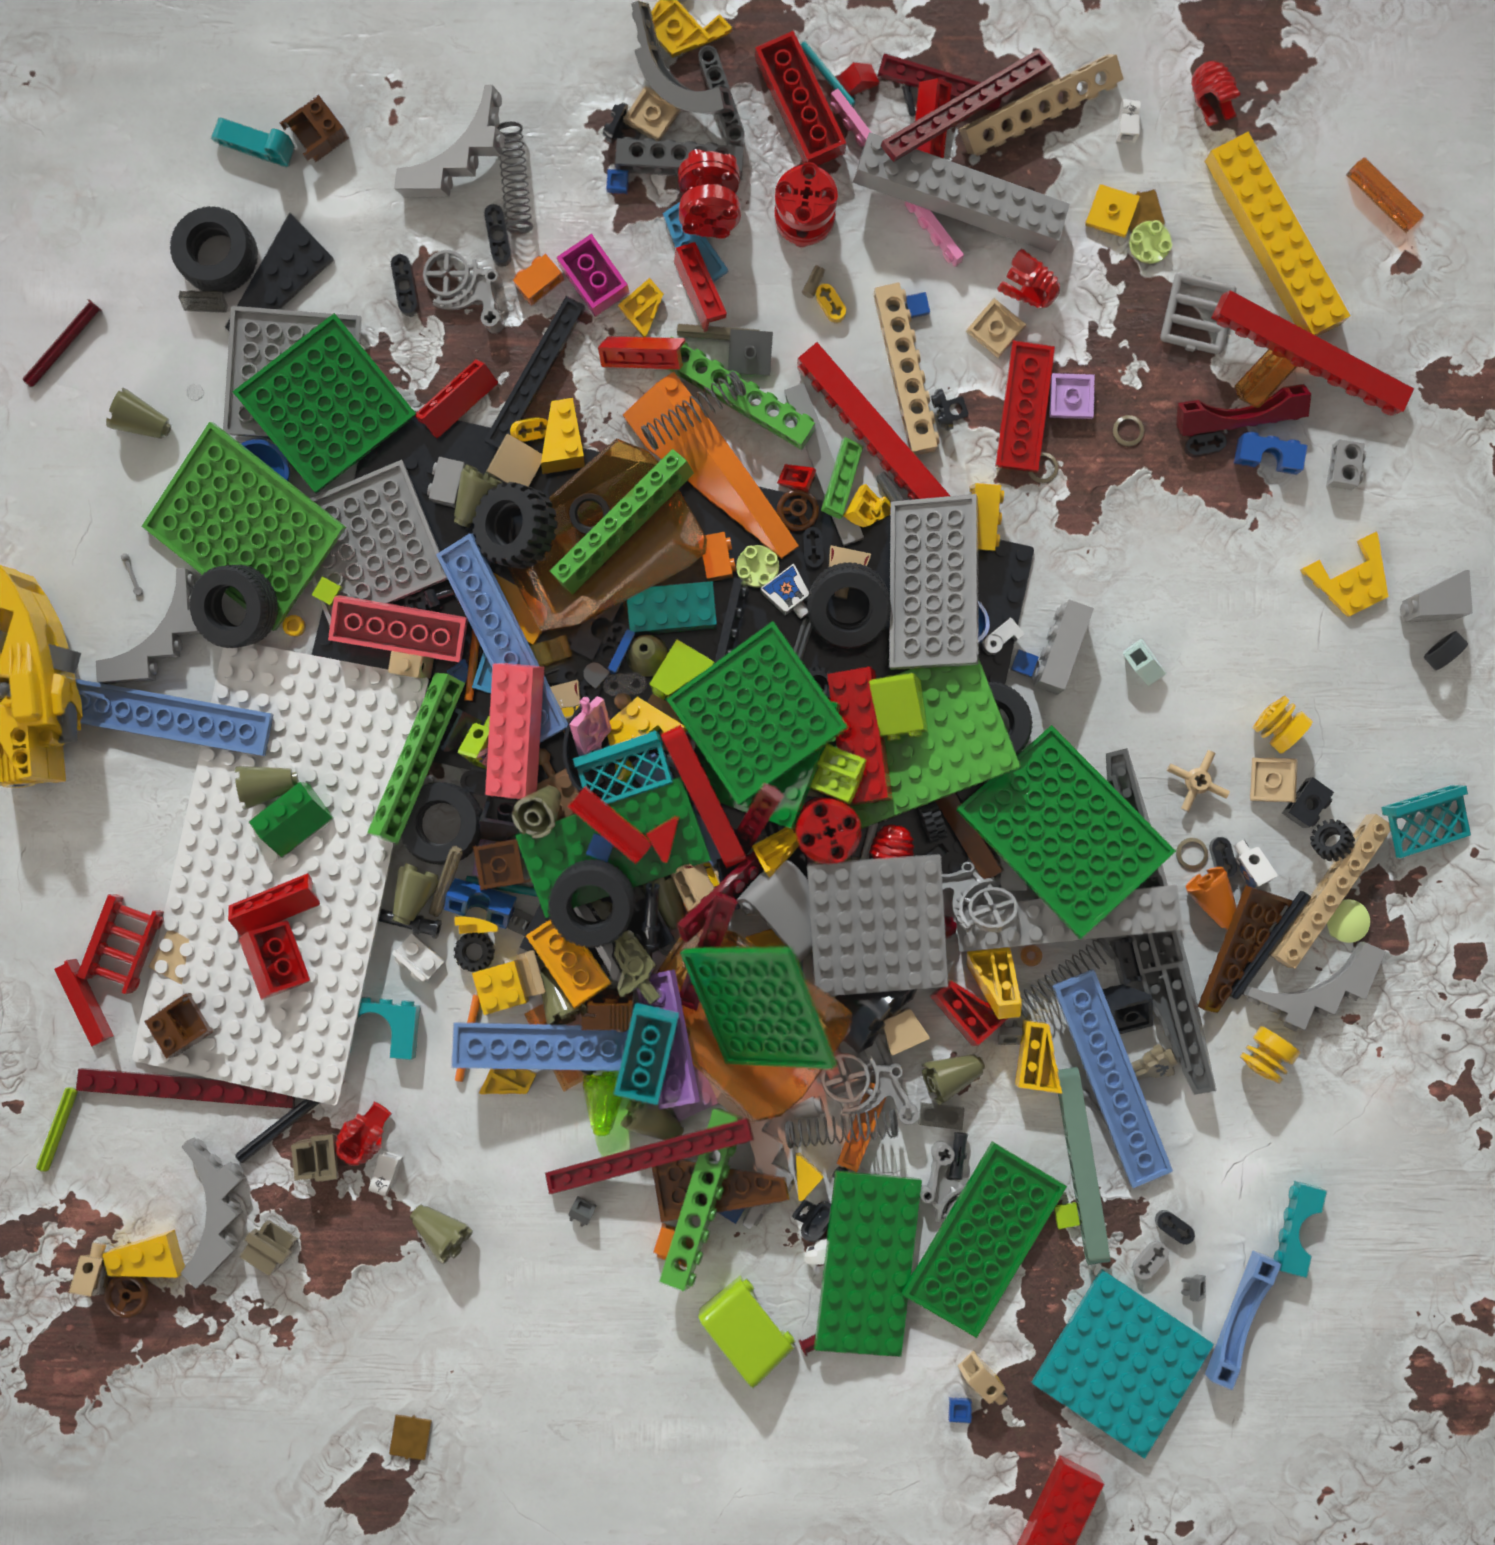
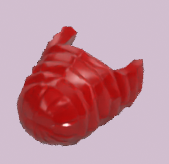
M1208 61L1200 65L1194 72L1191 80L1192 91L1196 99L1195 102L1201 109L1207 127L1217 124L1218 119L1208 100L1204 97L1205 93L1211 92L1218 98L1225 120L1236 117L1231 100L1241 95L1236 87L1237 82L1232 73L1229 72L1227 67H1224L1223 63L1217 61Z
M1021 248L1012 259L1011 265L1014 267L1006 275L1008 279L1022 286L1021 291L1004 281L1000 283L997 289L1005 296H1009L1017 301L1022 300L1024 303H1029L1030 306L1047 308L1057 299L1060 293L1058 277L1054 276L1053 271H1049L1048 267H1044L1043 262L1037 261L1036 258L1031 257L1029 253Z
M885 825L877 832L869 853L873 859L913 856V838L910 832L902 826Z
M374 1101L368 1112L363 1116L357 1114L353 1120L344 1122L337 1136V1156L351 1166H358L372 1159L374 1154L378 1153V1150L382 1148L383 1126L392 1113L386 1107Z

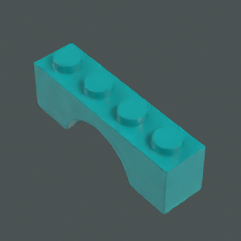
M1294 1181L1293 1186L1290 1187L1288 1194L1290 1201L1283 1215L1285 1220L1284 1227L1280 1230L1278 1236L1280 1244L1273 1257L1274 1260L1281 1264L1280 1271L1307 1278L1312 1256L1302 1247L1299 1232L1302 1223L1309 1216L1322 1213L1327 1194L1326 1190L1298 1181Z

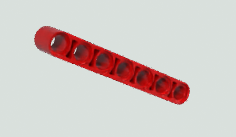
M681 724L662 733L661 737L726 867L730 868L746 860L747 857Z

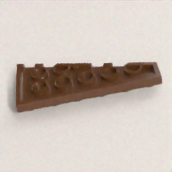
M1245 885L1204 992L1201 995L1198 1004L1199 1008L1219 1013L1232 993V985L1237 978L1241 980L1245 974L1242 970L1248 962H1253L1269 938L1270 928L1274 922L1279 923L1282 918L1280 913L1285 906L1289 907L1293 900Z
M679 1160L652 1167L661 1222L679 1219L696 1162ZM730 1168L727 1178L723 1179L721 1185L724 1188L720 1200L716 1201L715 1209H717L716 1213L788 1201L790 1199L786 1177ZM711 1172L706 1174L708 1183L712 1184L714 1182V1175ZM701 1193L699 1201L702 1205H706L708 1200L706 1195Z

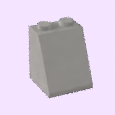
M1470 570L1453 575L1403 600L1400 607L1403 622L1456 620L1472 614Z

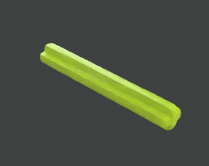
M66 1087L36 1165V1169L46 1172L50 1169L78 1093L75 1088Z

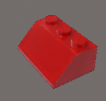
M288 920L249 931L238 938L261 1000L311 981Z

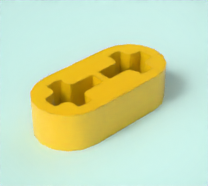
M829 284L818 286L816 300L827 318L833 323H839L844 320L846 307L835 289ZM823 290H824L825 293L830 292V293H829V300H830V301H828L825 296L821 298V294H822V291H823ZM832 305L835 307L836 310L841 309L840 316H838L837 314L832 315Z
M544 418L516 421L511 425L510 434L519 441L543 438L546 436L548 421ZM541 424L542 428L539 431L534 430V427H538ZM521 428H525L527 430L526 432H522L521 435H519L518 431H520Z

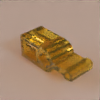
M566 635L530 646L541 667L573 656Z

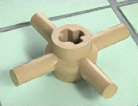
M1207 750L1200 768L1192 769L1189 772L1171 763L1169 764L1167 771L1185 779V785L1189 790L1181 807L1182 810L1189 812L1196 795L1206 791L1215 793L1225 799L1229 796L1230 791L1212 783L1211 776L1207 772L1216 754L1215 752ZM1200 777L1199 781L1202 782V784L1197 785V781L1195 780V778Z

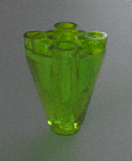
M605 1071L602 1072V1075L583 1076V1092L590 1126L593 1129V1134L597 1136H607L610 1134L623 1099L621 1096L614 1095L618 1077H615L614 1072Z

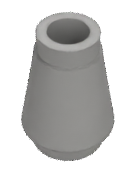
M812 1096L791 1107L794 1119L820 1117L821 1114L825 1113L820 1096Z

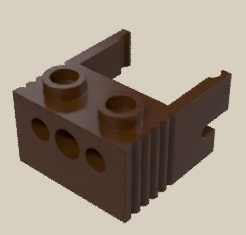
M319 94L316 98L314 97L313 100L307 102V105L299 108L280 122L283 130L285 131L286 128H290L307 150L305 153H302L307 161L313 158L315 162H318L333 151L336 146L338 147L339 144L349 139L344 127Z
M517 839L497 842L495 844L491 843L486 846L482 845V847H473L480 890L531 882L530 878L528 880L523 878Z
M605 988L585 1002L588 1007L587 1013L595 1014V1016L581 1017V1030H615L617 1032H627L629 1030L634 1010V990L622 997L617 988Z
M185 993L144 1021L166 1059L178 1057L184 1051L213 1033V1028L208 1025L193 1000L192 993Z

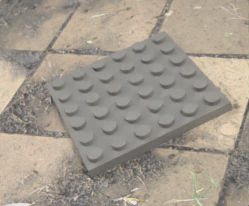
M231 306L223 430L226 433L234 436L270 438L232 391L332 314ZM336 314L360 344L362 317Z
M402 460L310 498L347 527L311 579L314 588H316L323 576L343 588L339 594L341 596L391 604L406 596L408 597L448 580L436 556L440 550ZM320 600L330 625L333 606Z
M939 854L843 861L834 864H807L816 997L948 987L941 856Z

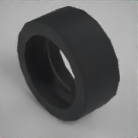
M593 493L582 494L571 504L569 511L570 520L578 531L587 534L593 528L583 525L578 519L577 512L582 503L586 501L598 503L603 510V517L610 511L607 501L600 495Z
M1457 631L1451 632L1436 643L1425 654L1424 659L1434 670H1439L1460 655L1468 646V642Z

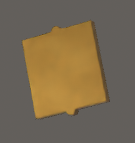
M1153 189L1142 193L1138 191L1134 194L1140 196L1129 226L1130 232L1132 233L1135 227L1147 221L1158 220L1162 225H1165L1156 190Z
M396 1414L389 1455L401 1456L406 1460L409 1458L425 1460L432 1420L416 1418L415 1415L410 1417Z

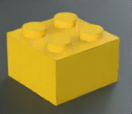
M517 960L472 973L483 1015L529 1002Z

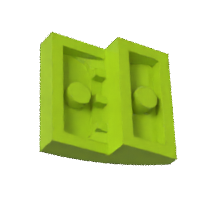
M827 744L817 763L819 768L810 787L813 790L851 804L861 781L866 759Z

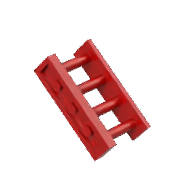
M108 894L76 977L91 979L98 975L123 984L124 987L121 993L130 994L139 987V976L157 929H160L163 924L164 918L162 916L164 911L153 910L151 915L124 906L122 903L123 896ZM123 914L148 923L144 934L140 935L116 926L114 922L117 915ZM114 934L139 943L136 955L134 956L109 947L107 944L109 935ZM105 954L132 964L128 976L100 967L99 961L101 956Z

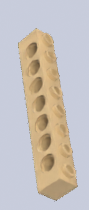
M1107 54L960 128L959 131L967 153L976 156L982 155L988 151L987 148L993 145L994 147L1006 143L1007 138L1024 134L1026 128L1030 126L1031 128L1038 127L1043 124L1044 119L1058 117L1062 114V110L1076 108L1081 105L1080 101L1086 98L1091 100L1099 96L1100 91L1104 89L1108 91L1117 87V83L1124 80L1117 54ZM1099 73L1100 81L1096 83L1095 78L1096 75ZM1080 82L1082 84V89L1078 93L1077 85ZM1062 91L1063 99L1059 102L1058 95ZM1044 101L1045 107L1044 110L1041 112L1039 106L1040 103ZM1023 110H1025L1026 112V118L1024 121L1021 120V113ZM1006 119L1008 126L1003 130L1002 123ZM988 129L989 136L984 140L983 133Z
M900 282L875 287L874 301L908 447L916 456L935 452L937 444H940L938 432H934L933 429L935 418L933 411H929L928 403H930L928 390L925 391L923 386L925 374L923 370H920L918 364L921 362L919 350H915L914 347L916 335L914 329L911 330L909 325L911 314L910 310L905 308L904 302L907 301L905 289H901ZM894 305L898 308V311L892 312L888 309V306ZM899 325L903 328V331L896 332L892 327ZM905 346L908 351L902 353L898 351L897 347ZM909 366L912 368L913 371L911 373H905L902 370V367ZM914 386L917 392L909 393L906 388ZM918 406L921 408L922 413L915 414L911 408ZM924 427L927 433L921 435L917 433L916 428Z
M1367 814L1353 833L1355 838L1353 844L1355 846L1354 848H1349L1351 853H1345L1346 858L1338 857L1339 861L1333 862L1310 895V901L1271 953V957L1287 968L1296 969L1390 833L1389 822L1377 814Z

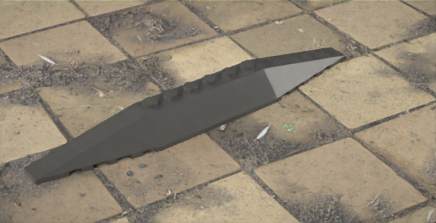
M1128 748L1106 753L1107 781L1150 824ZM1163 865L1137 888L1168 885ZM1180 930L1130 935L1133 940L1132 944L1140 975L1142 976L1144 991L1153 997V1010L1164 1028L1163 1031L1173 1047L1172 1050L1182 1066V1071L1193 1094L1216 1091L1193 980Z

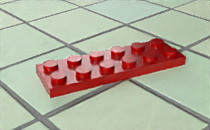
M1020 341L1012 342L995 467L1038 472L1055 346Z

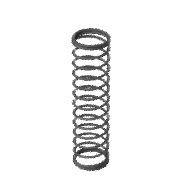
M507 121L500 123L497 129L500 131L505 127L517 126L520 127V130L516 132L501 133L505 137L521 135L522 137L515 140L505 139L507 141L505 144L519 142L522 143V146L515 148L503 147L508 150L503 151L501 155L508 158L502 161L501 156H499L501 161L499 166L502 169L500 175L503 177L501 183L504 185L502 192L504 193L503 200L505 201L503 206L506 209L504 214L507 217L505 221L507 224L506 230L512 234H524L533 229V223L526 221L531 219L532 215L525 213L530 211L531 207L525 205L530 202V199L524 197L530 192L524 189L529 185L528 182L523 181L528 175L522 173L527 170V167L521 165L526 162V159L521 157L525 154V151L520 149L525 144L519 141L524 137L521 134L523 126L518 122ZM512 150L523 151V154L516 156L505 155L503 153ZM514 158L524 159L521 163L504 162ZM502 163H504V164H507V165H509V166H507V167H505V168L503 169L501 165H502ZM515 166H520V167H524V168H525V169L522 170V171H507V170H505V169H507V168L515 167ZM505 171L510 174L504 177L502 173ZM517 174H521V175H525V176H526V177L523 178V179H508V178H506V177H508V176L517 175ZM506 179V180L512 181V182H509V183H507V184H504V183H503V180ZM519 182H522V183H526V184H527L526 186H523V187H509V186H507V185H509V184L519 183ZM507 187V188L513 189V190H510V191H508V192H505V191H504V188ZM513 191H527L524 195L508 194ZM506 195H508V196H510V197H514V198L508 199L507 201L505 200V196H506ZM514 199H527V200H528L527 202H524V203H511V202H509V201L514 200ZM506 203H509V204L515 205V206L509 207V208L507 209V208H506ZM516 207H528V208H529L528 210H525V211H512V210H510V209L516 208ZM507 211H509V212L516 213V214L510 215V216L508 217L506 213H507ZM517 215H529V216H530L529 218H526V219H513V218H511V217L517 216ZM516 224H526V225H530V226H526V227H514V226H512V225H516ZM509 227L514 228V229H524V230H512V229H509Z
M734 371L729 372L725 376L726 382L719 378L718 385L711 383V390L704 387V394L697 392V399L690 396V404L683 400V408L675 405L676 413L668 409L669 418L665 414H661V421L654 418V426L651 423L641 426V430L654 450L659 448L649 430L648 424L655 430L663 444H666L657 428L656 421L660 423L669 438L673 440L664 423L663 416L671 423L677 435L680 436L672 421L670 411L680 421L684 430L687 431L679 416L677 407L682 410L692 427H694L685 409L684 402L692 409L698 421L702 422L693 407L691 398L698 403L706 418H709L700 402L698 394L704 397L712 412L716 414L715 409L708 400L706 389L714 396L720 409H723L715 395L713 385L719 389L726 403L730 405L728 398L721 388L720 380L728 387L731 395L737 401L735 393L729 386L727 376L730 377L737 392L741 396L746 395V389L738 375Z
M1097 938V940L1093 939L1092 943L1094 948L1086 944L1085 947L1087 953L1084 950L1079 949L1080 958L1077 955L1072 954V960L1074 964L1070 960L1066 959L1065 964L1067 968L1059 964L1058 969L1060 973L1052 969L1051 974L1053 978L1045 974L1044 978L1046 983L1040 979L1037 980L1040 989L1034 984H1031V990L1033 994L1027 989H1024L1026 999L1021 995L1020 997L1028 1004V1006L1034 1011V1013L1038 1015V1012L1032 1005L1026 992L1029 993L1035 999V1001L1041 1006V1008L1045 1010L1044 1006L1037 997L1033 987L1036 988L1042 994V996L1048 1001L1049 1004H1052L1047 995L1045 994L1044 990L1042 989L1040 982L1043 983L1056 998V995L1052 987L1050 986L1046 976L1049 979H1051L1055 984H1058V981L1053 973L1054 971L1061 977L1063 981H1065L1066 978L1061 971V966L1065 971L1068 972V974L1071 977H1075L1071 972L1067 964V961L1080 974H1082L1077 963L1075 962L1074 956L1089 971L1090 968L1084 961L1081 952H1083L1094 963L1096 968L1100 970V967L1092 958L1087 946L1090 947L1100 957V959L1103 961L1105 965H1107L1106 961L1100 955L1094 943V941L1097 942L1105 951V953L1112 960H1114L1116 958V954L1104 938ZM1021 1002V1013L1027 1020L1032 1019L1030 1013Z
M890 1109L889 1111V1122L892 1134L891 1136L887 1127L885 1110H883V1137L880 1133L878 1126L877 1112H874L876 1122L875 1138L871 1133L869 1125V1114L868 1112H866V1139L861 1129L860 1114L858 1113V1140L854 1135L851 1114H849V1141L844 1131L843 1115H840L842 1127L841 1141H839L836 1134L835 1117L832 1116V1125L834 1131L832 1142L830 1141L827 1133V1120L824 1116V1143H822L819 1135L818 1118H815V1127L817 1132L816 1144H814L812 1141L810 1120L807 1118L806 1122L809 1135L807 1145L804 1143L802 1137V1123L799 1119V1146H797L795 1142L793 1121L787 1120L785 1123V1137L787 1146L790 1149H793L794 1146L799 1148L801 1146V1143H803L805 1147H808L810 1141L813 1146H816L818 1144V1140L822 1145H825L827 1140L830 1144H833L835 1142V1137L837 1142L840 1144L842 1143L843 1138H845V1140L848 1143H850L852 1136L856 1142L860 1140V1136H862L863 1140L867 1141L869 1133L873 1140L877 1138V1134H879L881 1139H884L886 1136V1131L890 1138H897L898 1121L896 1112L894 1109Z

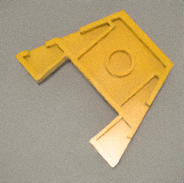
M659 0L651 11L658 43L672 58L732 32V27L720 14L702 28L677 0Z
M1377 531L1357 541L1367 561L1332 579L1329 578L1320 560L1300 569L1305 576L1307 575L1314 582L1313 584L1318 589L1320 588L1329 596L1328 599L1347 617L1389 597Z
M636 697L610 720L612 730L608 734L609 744L612 746L653 731L657 732L660 729L666 732L681 723L639 697ZM681 724L684 732H687L686 727ZM628 758L625 766L634 770L635 767ZM614 763L615 769L617 771L619 765ZM623 768L618 780L627 783L633 772Z

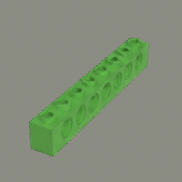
M685 342L680 348L681 358L686 356L689 357V360L682 363L683 366L680 370H667L674 371L677 376L704 391V387L711 390V383H714L717 378L725 379L729 371L724 369V365L715 359L711 361L706 358V354L701 350H693ZM700 367L707 368L705 373H697ZM736 371L734 372L738 375L746 389V395H736L737 401L731 395L728 387L722 383L720 384L721 388L730 402V405H728L722 393L713 385L715 395L720 402L800 450H803L816 430L812 417L805 413L803 415L799 414L789 403L783 404L779 402L774 394L770 392L764 393L759 390L760 387L754 382L744 381L741 379L742 376ZM727 376L729 386L734 391L735 387L730 377ZM706 389V393L709 394L710 396L714 397V396ZM754 399H758L761 401V403L758 406H752L750 404V402ZM771 410H777L779 412V414L775 417H771L768 415V413ZM789 421H795L797 423V425L793 428H789L786 426L787 422Z
M672 449L550 570L557 581L573 595L694 474L687 460Z
M434 674L368 829V834L384 841L398 844L462 692L464 682L449 674Z
M720 1108L713 1109L707 1129L741 1120L743 1116ZM737 1145L717 1150L721 1154L719 1162L714 1161L712 1157L714 1151L698 1156L659 1280L660 1283L681 1291L693 1287L697 1276L694 1273L696 1265H700L703 1252H701L703 1243L706 1244L710 1235L708 1227L710 1221L713 1222L716 1216L717 1209H715V1204L722 1196L724 1188L721 1185L723 1179H726L729 1174V1159L734 1156ZM707 1172H711L714 1175V1182L712 1184L706 1180ZM701 1193L707 1197L706 1205H702L699 1201ZM694 1215H697L701 1220L699 1227L693 1224L692 1219ZM687 1237L693 1239V1248H689L686 1245ZM680 1258L687 1262L686 1270L679 1266Z

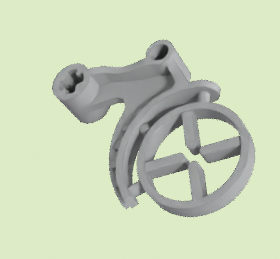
M442 250L433 254L427 260L423 270L425 284L432 293L437 295V299L433 300V305L442 309L457 310L466 308L476 301H482V323L491 333L501 332L505 324L499 314L496 289L502 287L503 281L498 273L493 269L488 271L479 269L476 259L472 260L473 264L468 265L462 255L452 250ZM451 256L460 259L464 263L465 270L450 271ZM442 257H445L444 269L446 272H449L451 277H465L461 285L450 292V279L442 271H429L433 263ZM473 269H474L472 282H471L470 286L468 287V289L466 290V287L468 286L469 281H470V276H471L470 270H473ZM444 277L443 292L432 288L429 278ZM462 293V295L455 299L442 301V298H452Z
M965 862L962 864V870L952 874H942L943 892L947 890L954 892L953 912L958 923L967 932L971 930L973 925L987 932H999L1009 928L1015 922L1018 915V905L1015 897L1009 891L995 887V879H983L975 871L973 863ZM990 895H1001L1007 898L1008 901L997 904L996 910H993V917L997 924L990 925L979 921L978 918L990 915V909H993V901ZM984 897L989 907L972 912L975 903ZM965 903L969 904V916L971 919L969 922L963 914ZM1014 907L1012 916L1005 922H1002L997 911Z
M849 1053L834 1056L835 1060L838 1059L842 1075H846L842 1059L845 1057L858 1061L864 1068L863 1071L849 1074V1079L866 1075L865 1087L855 1097L853 1096L849 1081L845 1082L849 1098H840L831 1093L827 1086L842 1082L843 1078L838 1077L825 1081L827 1069H823V1088L832 1099L844 1103L842 1114L849 1115L867 1112L876 1107L886 1096H892L899 1118L904 1124L912 1125L918 1120L919 1113L916 1105L909 1100L898 1081V1078L903 1074L900 1064L893 1063L891 1066L876 1065L871 1055L866 1063L858 1056ZM872 1065L876 1074L873 1090L868 1088L870 1083L868 1068ZM893 1068H899L900 1072L895 1074L892 1070ZM865 1093L870 1095L863 1103L849 1108L850 1102L860 1099ZM910 1108L911 1111L914 1110L911 1118L902 1115L905 1113V1109Z
M942 1141L936 1142L931 1148V1155L933 1156L931 1176L928 1185H922L920 1198L925 1203H930L936 1208V1222H940L941 1218L946 1219L969 1180L967 1178L946 1179L945 1173L949 1164L954 1160L955 1155L952 1148ZM940 1151H941V1152H944V1151L947 1152L946 1155H941V1156L939 1155V1152H940ZM956 1194L957 1197L950 1202L946 1212L942 1213L945 1204Z

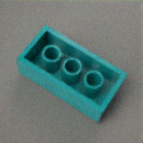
M713 581L626 589L630 631L635 633L634 636L717 628Z
M640 1003L635 1004L614 1095L658 1105L679 1016L678 1012Z

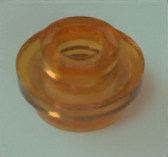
M1027 945L1021 950L1020 958L1025 965L1036 966L1042 960V951L1036 945ZM1030 951L1035 954V957L1031 960L1027 957Z

